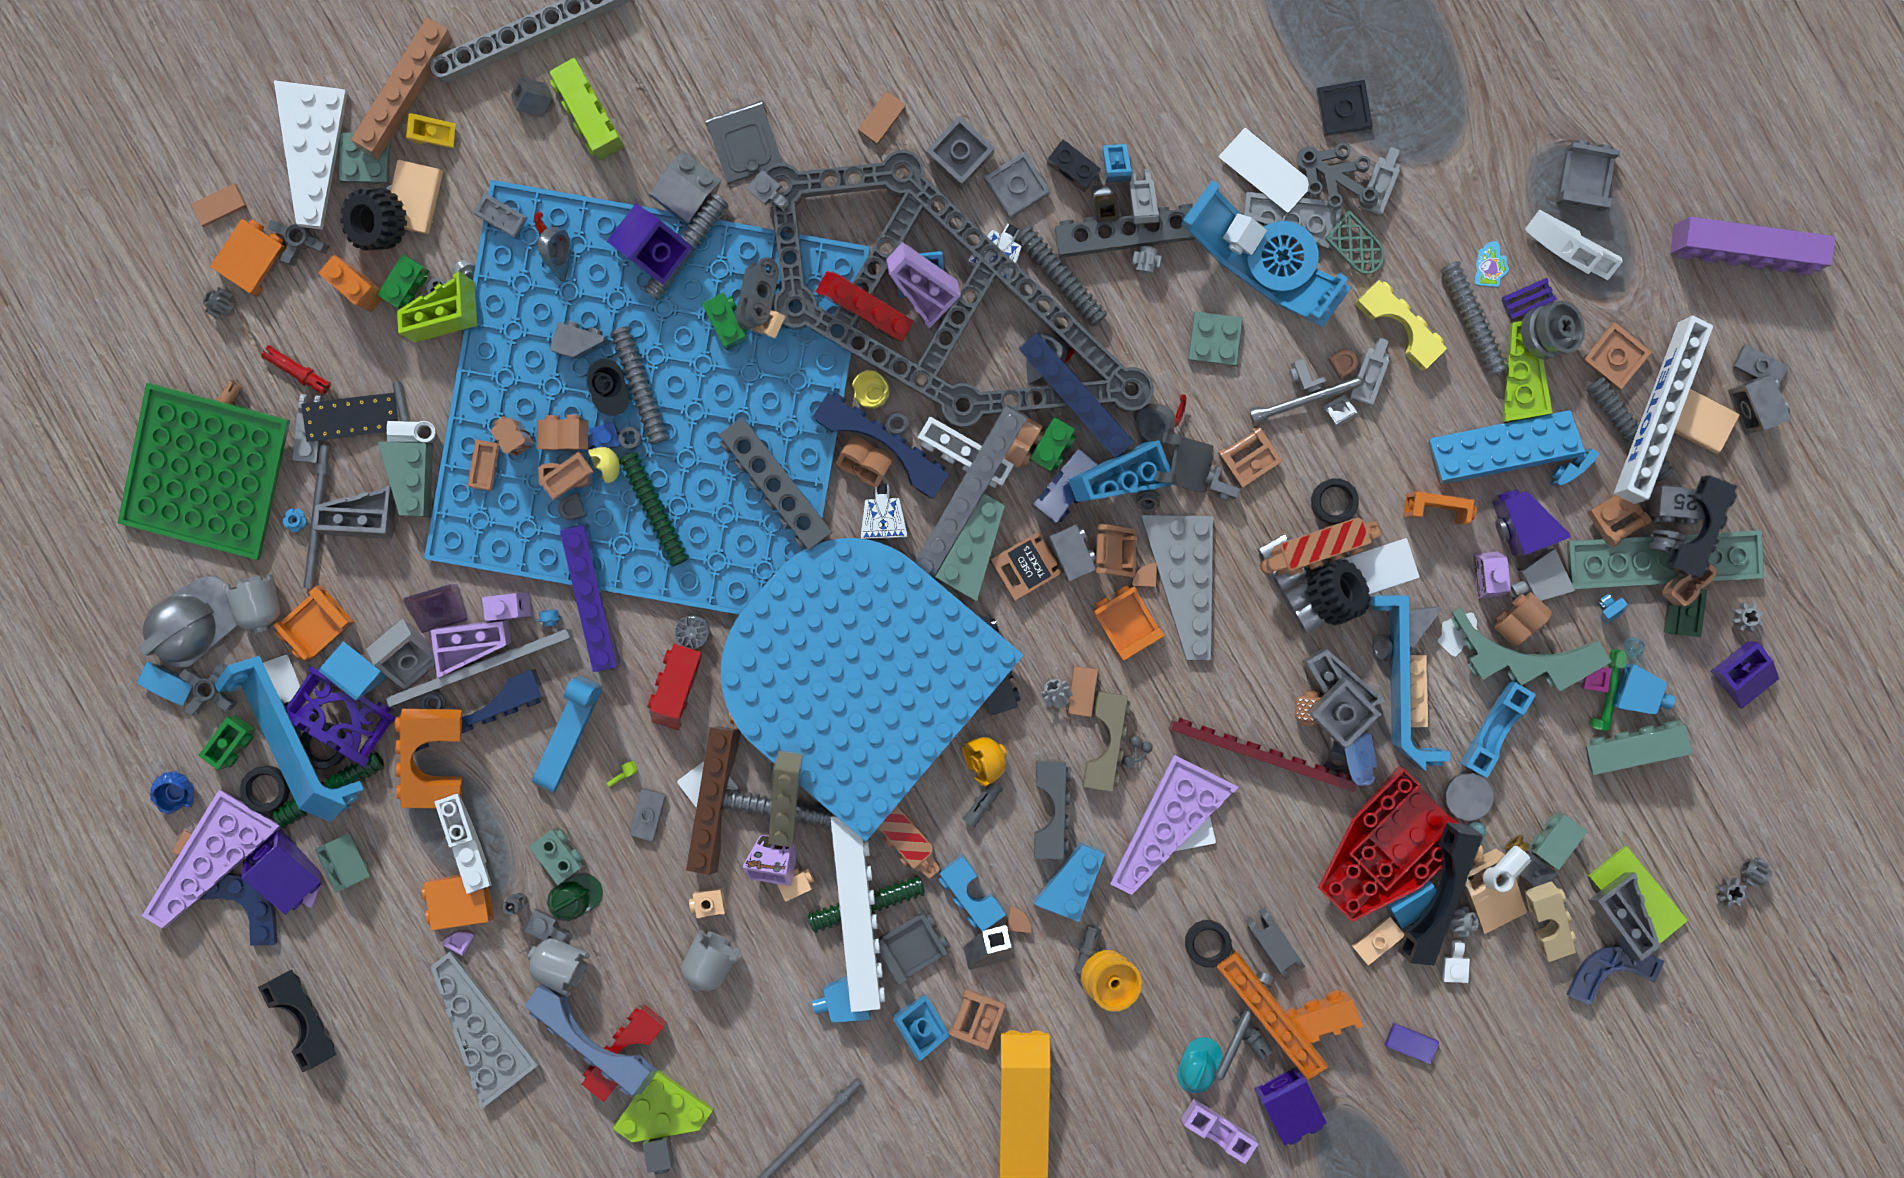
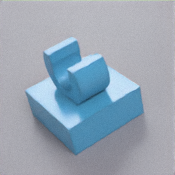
M1609 594L1605 595L1600 599L1601 602H1599V605L1604 609L1601 619L1608 625L1626 612L1628 604L1623 598L1614 602Z

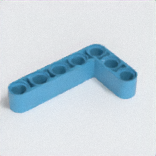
M582 676L574 677L570 680L563 695V698L567 699L568 702L534 774L533 784L555 793L603 689L602 685Z

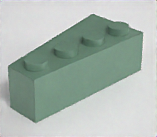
M983 494L935 576L977 601L1005 507V505L986 494Z
M1681 720L1669 721L1655 727L1639 728V731L1631 733L1629 731L1614 734L1615 737L1607 739L1604 736L1592 738L1590 743L1586 744L1593 775L1692 754L1686 726Z

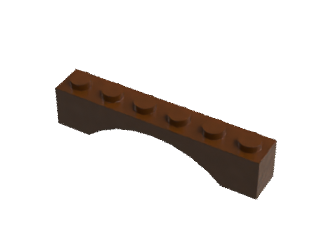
M719 726L710 727L686 871L711 875L718 870L721 852L723 804L729 776L738 751L740 730Z

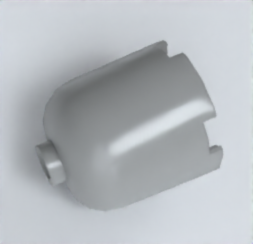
M267 574V579L261 580L260 575L238 580L235 587H231L230 584L223 586L233 619L239 627L254 629V633L269 630L268 625L274 623L279 618L281 610L273 574Z
M699 930L681 964V973L688 982V987L697 992H700V990L714 991L718 989L741 954L737 947L733 950L728 946L729 940L712 931L703 934L704 932Z
M545 939L537 947L533 946L528 954L527 959L530 960L529 973L535 981L565 997H569L571 995L570 988L572 986L577 987L585 973L587 966L583 962L585 958L588 959L590 957V954L557 939Z

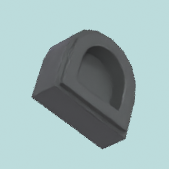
M579 493L569 495L560 501L558 510L564 519L576 520L587 516Z

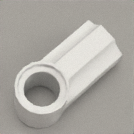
M428 421L387 422V442L430 444L436 439V430ZM429 427L432 431L431 436L427 439L420 438L418 436L420 428Z
M1514 845L1495 867H1490L1484 872V884L1488 888L1500 892L1509 891L1514 884V879L1531 862L1530 857L1525 851ZM1500 875L1501 880L1496 884V878Z

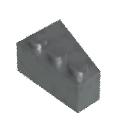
M391 486L369 493H360L358 496L347 499L341 498L315 505L312 529L320 535L393 539L396 503Z
M1321 649L1302 660L1322 696L1341 678H1344L1373 706L1385 700L1327 649Z

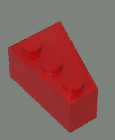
M673 644L671 651H666L663 664H666L664 672H659L655 686H658L656 695L651 694L647 706L650 709L652 723L680 730V719L683 710L687 707V699L694 685L702 659L701 652Z

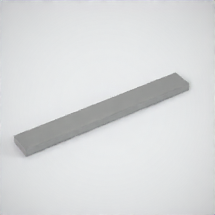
M562 630L387 697L388 706L392 707L412 700L426 693L574 638L571 630Z

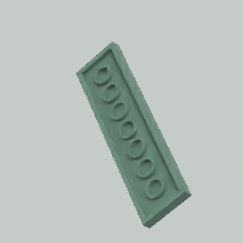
M1762 530L1722 532L1718 534V546L1714 552H1711L1708 560L1717 569V574L1713 581L1764 578ZM1687 534L1686 541L1683 544L1692 541L1698 534ZM1653 537L1624 538L1614 548L1610 547L1604 539L1567 541L1569 579L1574 589L1667 584L1673 578L1678 577L1679 572L1666 568L1671 553L1648 549Z

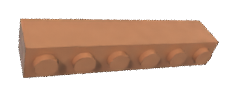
M426 17L351 138L359 150L377 160L380 158L432 74L431 61L436 56L445 53L453 40L447 28Z

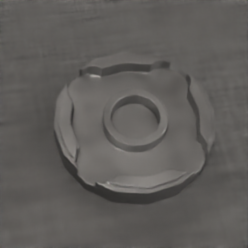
M1461 773L1453 777L1445 788L1444 802L1448 811L1457 818L1465 821L1477 820L1484 817L1491 809L1493 790L1489 782L1482 776L1474 773Z

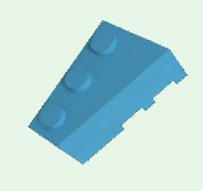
M1080 842L1056 874L1051 877L1046 886L1033 899L1034 905L1079 922L1105 856L1104 851Z

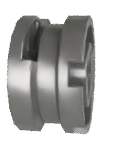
M1653 529L1651 531L1653 540L1649 543L1648 549L1671 553L1675 544H1683L1686 541L1687 535Z
M696 615L682 618L675 627L677 642L689 649L703 646L710 636L708 623L702 617Z

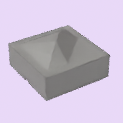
M1345 394L1324 405L1325 412L1336 428L1357 417V411Z

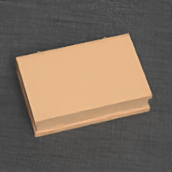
M397 160L391 193H395L398 196V201L401 200L403 203V210H406L405 220H407V226L404 227L405 230L426 235L430 234L438 194L442 185L443 170Z
M1690 389L1674 433L1702 447L1703 450L1717 455L1721 452L1740 414Z

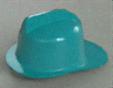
M1200 1037L1189 1043L1177 1071V1079L1183 1089L1191 1093H1201L1211 1087L1215 1080V1073L1222 1061V1051L1217 1042L1211 1038Z

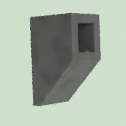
M566 320L565 324L557 323L550 351L577 360L607 344L608 338L602 336L603 331L591 327H589L588 331L579 329L580 324Z
M1006 926L983 931L963 946L969 970L1015 958L1011 937Z

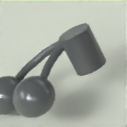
M1133 736L1130 739V743L1135 749L1134 757H1122L1121 763L1129 768L1134 767L1136 762L1141 761L1146 753L1151 752L1153 749L1150 742L1145 741L1142 743V739L1139 736ZM1141 746L1144 754L1140 759L1135 760L1137 748Z

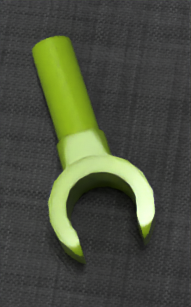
M634 761L622 764L623 773L607 782V785L611 788L620 780L635 774L637 768Z

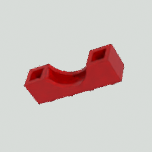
M825 272L815 293L833 304L862 318L884 335L900 342L904 341L914 322L849 280L833 272Z
M645 1004L640 1010L636 1007L627 1018L631 1021L626 1028L621 1026L612 1037L616 1041L611 1047L606 1045L604 1049L619 1054L624 1047L631 1044L649 1046L667 1022ZM590 1065L583 1073L585 1080L581 1085L604 1102L618 1083L605 1078L601 1074L602 1070L599 1067Z

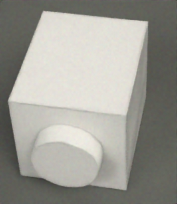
M1237 214L1223 239L1230 244L1228 248L1239 255L1242 252L1252 255L1267 230L1253 218Z

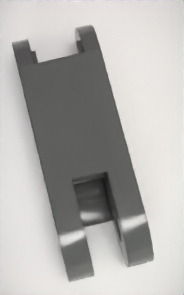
M762 258L758 263H751L745 269L736 309V321L745 330L762 325L769 319L779 274L778 265L772 258ZM765 266L769 267L770 273L766 272Z
M1264 907L1259 913L1269 927L1261 931L1251 917L1246 919L1245 922L1282 977L1287 980L1289 976L1287 975L1286 968L1294 963L1300 969H1303L1305 965Z

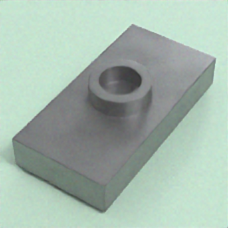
M485 192L473 211L475 216L515 239L528 219L525 215Z
M1743 345L1732 367L1755 379L1773 374V377L1780 383L1788 365L1748 345Z
M642 788L630 836L654 841L666 794Z

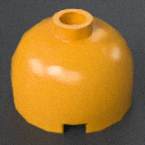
M977 737L963 744L965 747L962 748V753L969 771L975 770L978 776L974 777V779L981 786L986 787L1002 776L1006 767L1005 757H1007V752L1002 744L998 745L996 741L988 737Z

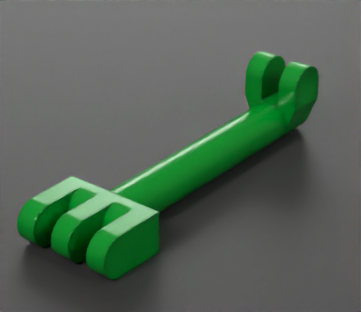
M1612 649L1609 655L1612 662L1608 665H1611L1612 670L1602 719L1592 718L1589 721V725L1598 730L1610 731L1620 670L1625 668L1627 658L1626 652L1618 649Z

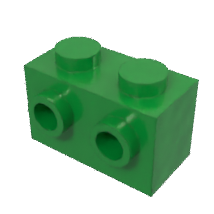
M402 254L377 296L401 309L415 299L416 292L427 280L429 270Z
M723 292L702 303L721 342L727 350L748 339L745 332L749 330L741 328L736 321L734 311L737 309V306L732 296L727 298Z
M1054 417L1029 461L1048 472H1051L1052 468L1057 470L1064 459L1061 456L1065 447L1069 449L1076 438L1073 435L1075 429Z
M237 715L228 716L198 756L216 770L230 768L238 760L239 756L237 754L241 748H246L253 740L251 735L256 729Z

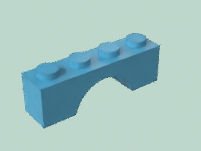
M1507 681L1459 764L1482 777L1488 778L1499 759L1500 748L1506 735L1517 720L1525 715L1536 694L1516 682Z

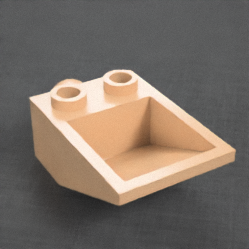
M1480 846L1468 876L1470 878H1467L1463 892L1472 911L1478 916L1482 932L1486 934L1526 914L1527 910L1516 878L1512 888L1507 892L1488 888L1484 884V872L1490 866L1495 867L1505 854L1496 848L1483 854V847ZM1500 875L1496 878V884L1501 880Z

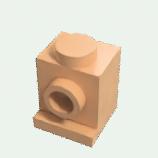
M796 868L794 869L791 886L777 884L785 902L812 890V882H815L809 868L802 871Z
M723 887L696 891L692 894L693 898L689 899L691 913H696L697 918L721 915L727 911ZM708 900L711 904L710 908H704L702 902Z

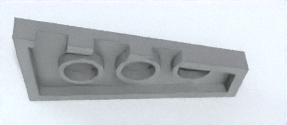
M1246 192L1243 215L1251 217L1259 224L1265 226L1278 221L1297 223L1311 233L1317 245L1335 251L1325 240V237L1340 221L1342 206L1338 210H1332L1328 207V201L1301 198L1287 213L1265 194ZM1331 201V203L1334 204V205H1337V204L1340 203V202ZM1337 230L1331 237H1337ZM1332 240L1333 243L1338 247L1337 240Z

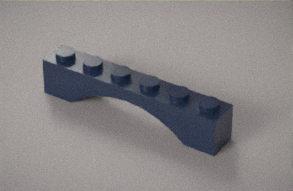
M1038 331L1019 346L1022 354L1115 458L1134 443L1132 437L1083 385Z
M834 392L833 395L828 393L811 419L830 432H857L881 442L901 462L908 476L910 486L928 498H934L949 475L945 472L946 467L936 460L931 463L924 458L926 454L917 447L911 449L906 446L904 438L896 433L893 436L885 431L886 426L875 419L871 422L865 418L866 413L860 408L854 406L852 409L844 404L846 399Z
M536 669L509 678L494 700L484 708L470 715L463 716L462 733L473 730V724L480 721L483 725L495 721V715L504 712L505 716L519 711L517 707L523 704L531 707L541 703L540 698L546 696ZM428 742L417 747L415 751L417 752L429 747Z

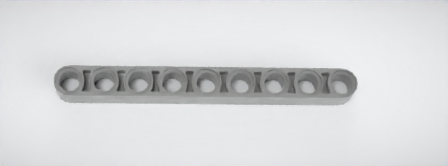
M592 0L558 1L436 56L431 61V71L442 82L454 81L619 7L629 0H602L597 5L592 4ZM573 6H581L579 13H570ZM551 16H559V20L557 23H548L549 18ZM537 25V30L533 34L526 33L529 26ZM508 35H515V40L511 44H505V39ZM486 45H493V50L490 53L483 54V49ZM470 54V61L466 64H461L462 57ZM444 64H449L448 71L440 74V67Z

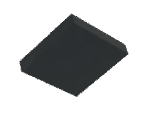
M1365 80L1318 87L1316 89L1324 137L1371 129L1373 127Z

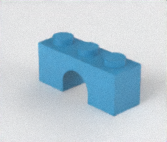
M963 854L940 870L942 877L939 878V881L946 890L951 889L956 895L953 898L955 903L961 910L965 908L970 916L967 918L975 929L979 927L983 932L1006 915V911L992 892L979 899L969 895L967 885L977 876V872Z

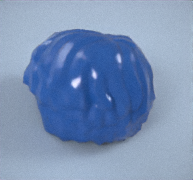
M177 771L165 772L161 776H157L156 780L152 783L150 800L154 802L160 812L169 815L183 806L187 808L193 806L194 785L188 777Z

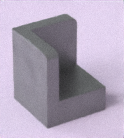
M521 76L511 93L517 111L536 116H543L552 99L546 83Z

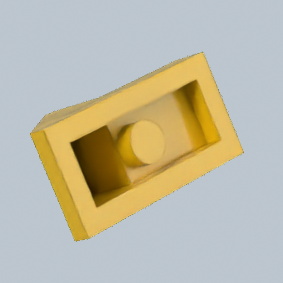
M409 113L406 138L418 145L427 143L453 148L456 123Z

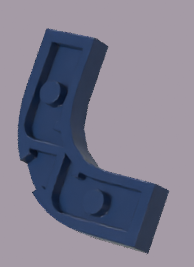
M228 873L200 898V900L230 899L241 904L247 912L249 919L250 946L275 945L277 943L276 913L273 904L242 880V875Z
M1620 945L1603 947L1583 961L1566 994L1591 1006L1601 983L1608 975L1616 971L1625 970L1655 983L1665 961L1651 954L1642 961L1630 960Z

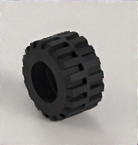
M383 188L358 189L348 195L349 199L344 200V208H341L340 212L342 214L340 222L344 226L342 228L343 233L347 234L346 239L349 242H353L354 247L364 251L393 248L396 246V243L402 241L401 236H405L406 233L404 227L407 226V220H405V215L407 214L406 210L402 208V201H398V196L395 193H391V190Z
M1337 559L1314 570L1309 575L1310 578L1307 580L1308 599L1313 606V610L1318 613V617L1321 620L1324 619L1327 624L1336 626L1366 613L1370 606L1368 603L1370 602V590L1365 577H1363L1360 569L1356 568L1355 564L1349 563L1346 559Z

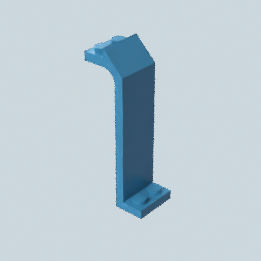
M1370 596V602L1368 603L1370 606H1373V610L1390 611V639L1393 645L1390 656L1391 744L1416 768L1426 771V764L1429 766H1443V761H1450V751L1441 748H1415L1411 741L1409 596Z
M260 656L228 665L215 683L218 693L226 690L233 692L242 687L298 808L332 822L339 813L348 810L350 804L358 800L357 796L364 790L361 782L358 781L338 789L324 787L319 782Z

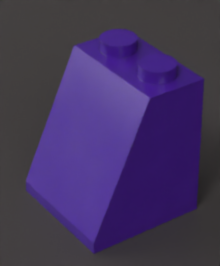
M637 203L606 241L662 285L667 282L693 248L691 244L664 222Z
M1518 489L1510 490L1499 494V500L1492 502L1498 519L1502 518L1508 528L1510 540L1507 542L1512 555H1526L1571 538L1569 532L1527 491L1519 493Z
M280 828L243 860L241 879L286 915L291 909L296 910L308 893L312 894L321 885V872Z
M1297 1067L1254 1088L1284 1145H1293L1299 1142L1305 1134L1309 1132L1314 1134L1320 1131L1323 1125L1327 1124L1306 1079Z

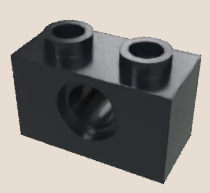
M1062 139L1047 160V164L1084 193L1097 178L1101 170L1100 167L1064 139Z

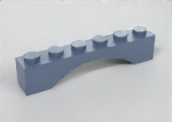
M540 983L526 1003L525 1007L530 1010L529 1014L531 1017L547 1024V1029L552 1034L560 1035L566 1040L565 1044L570 1049L578 1050L584 1055L583 1059L587 1063L599 1067L602 1070L601 1074L608 1080L616 1081L620 1085V1090L626 1095L642 1094L657 1073L658 1069L640 1055L616 1054L594 1043L577 1023L571 1010L569 997H565Z

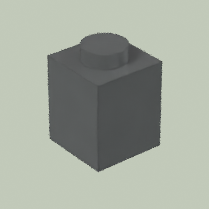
M670 1136L645 1140L643 1149L647 1172H655V1174L669 1172V1169L674 1164Z

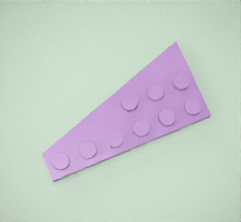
M1173 754L1110 884L1132 895L1239 787Z
M218 790L142 917L161 928H166L281 828L280 825L262 813L251 810L242 801L227 792Z

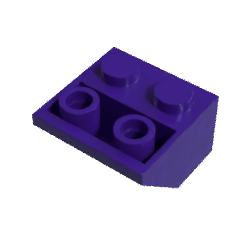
M1747 641L1710 671L1740 709L1744 708L1779 680L1774 661L1759 642Z

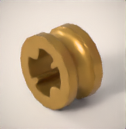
M1518 835L1511 839L1504 848L1506 851H1509L1515 845L1526 851L1529 843L1523 841L1524 837L1522 835Z

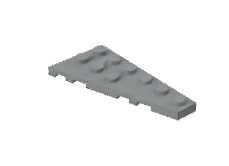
M1140 515L1152 549L1154 561L1157 563V570L1186 660H1211L1213 516Z
M451 950L430 967L439 993L442 994L448 1018L450 1017L454 1028L453 1032L464 1064L468 1068L473 1090L475 1089L481 1110L536 1068L539 1062Z

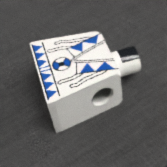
M1011 224L1006 225L1002 234L992 230L987 237L1015 263L1017 262L1022 246L1015 243L1014 240L1020 230ZM991 250L984 254V259L990 263L995 262L998 258L996 252ZM971 255L968 264L975 267L978 260ZM1005 267L1001 271L1002 276L1005 279H1011L1013 269Z
M889 484L875 487V499L865 500L861 539L907 537L900 499L890 498Z

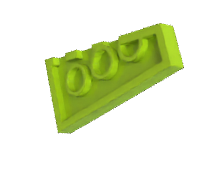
M1522 321L1510 324L1507 360L1509 367H1507L1503 422L1553 413L1544 360L1534 357L1524 345L1521 335Z

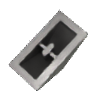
M1432 606L1409 610L1410 648H1414L1440 613L1441 608Z

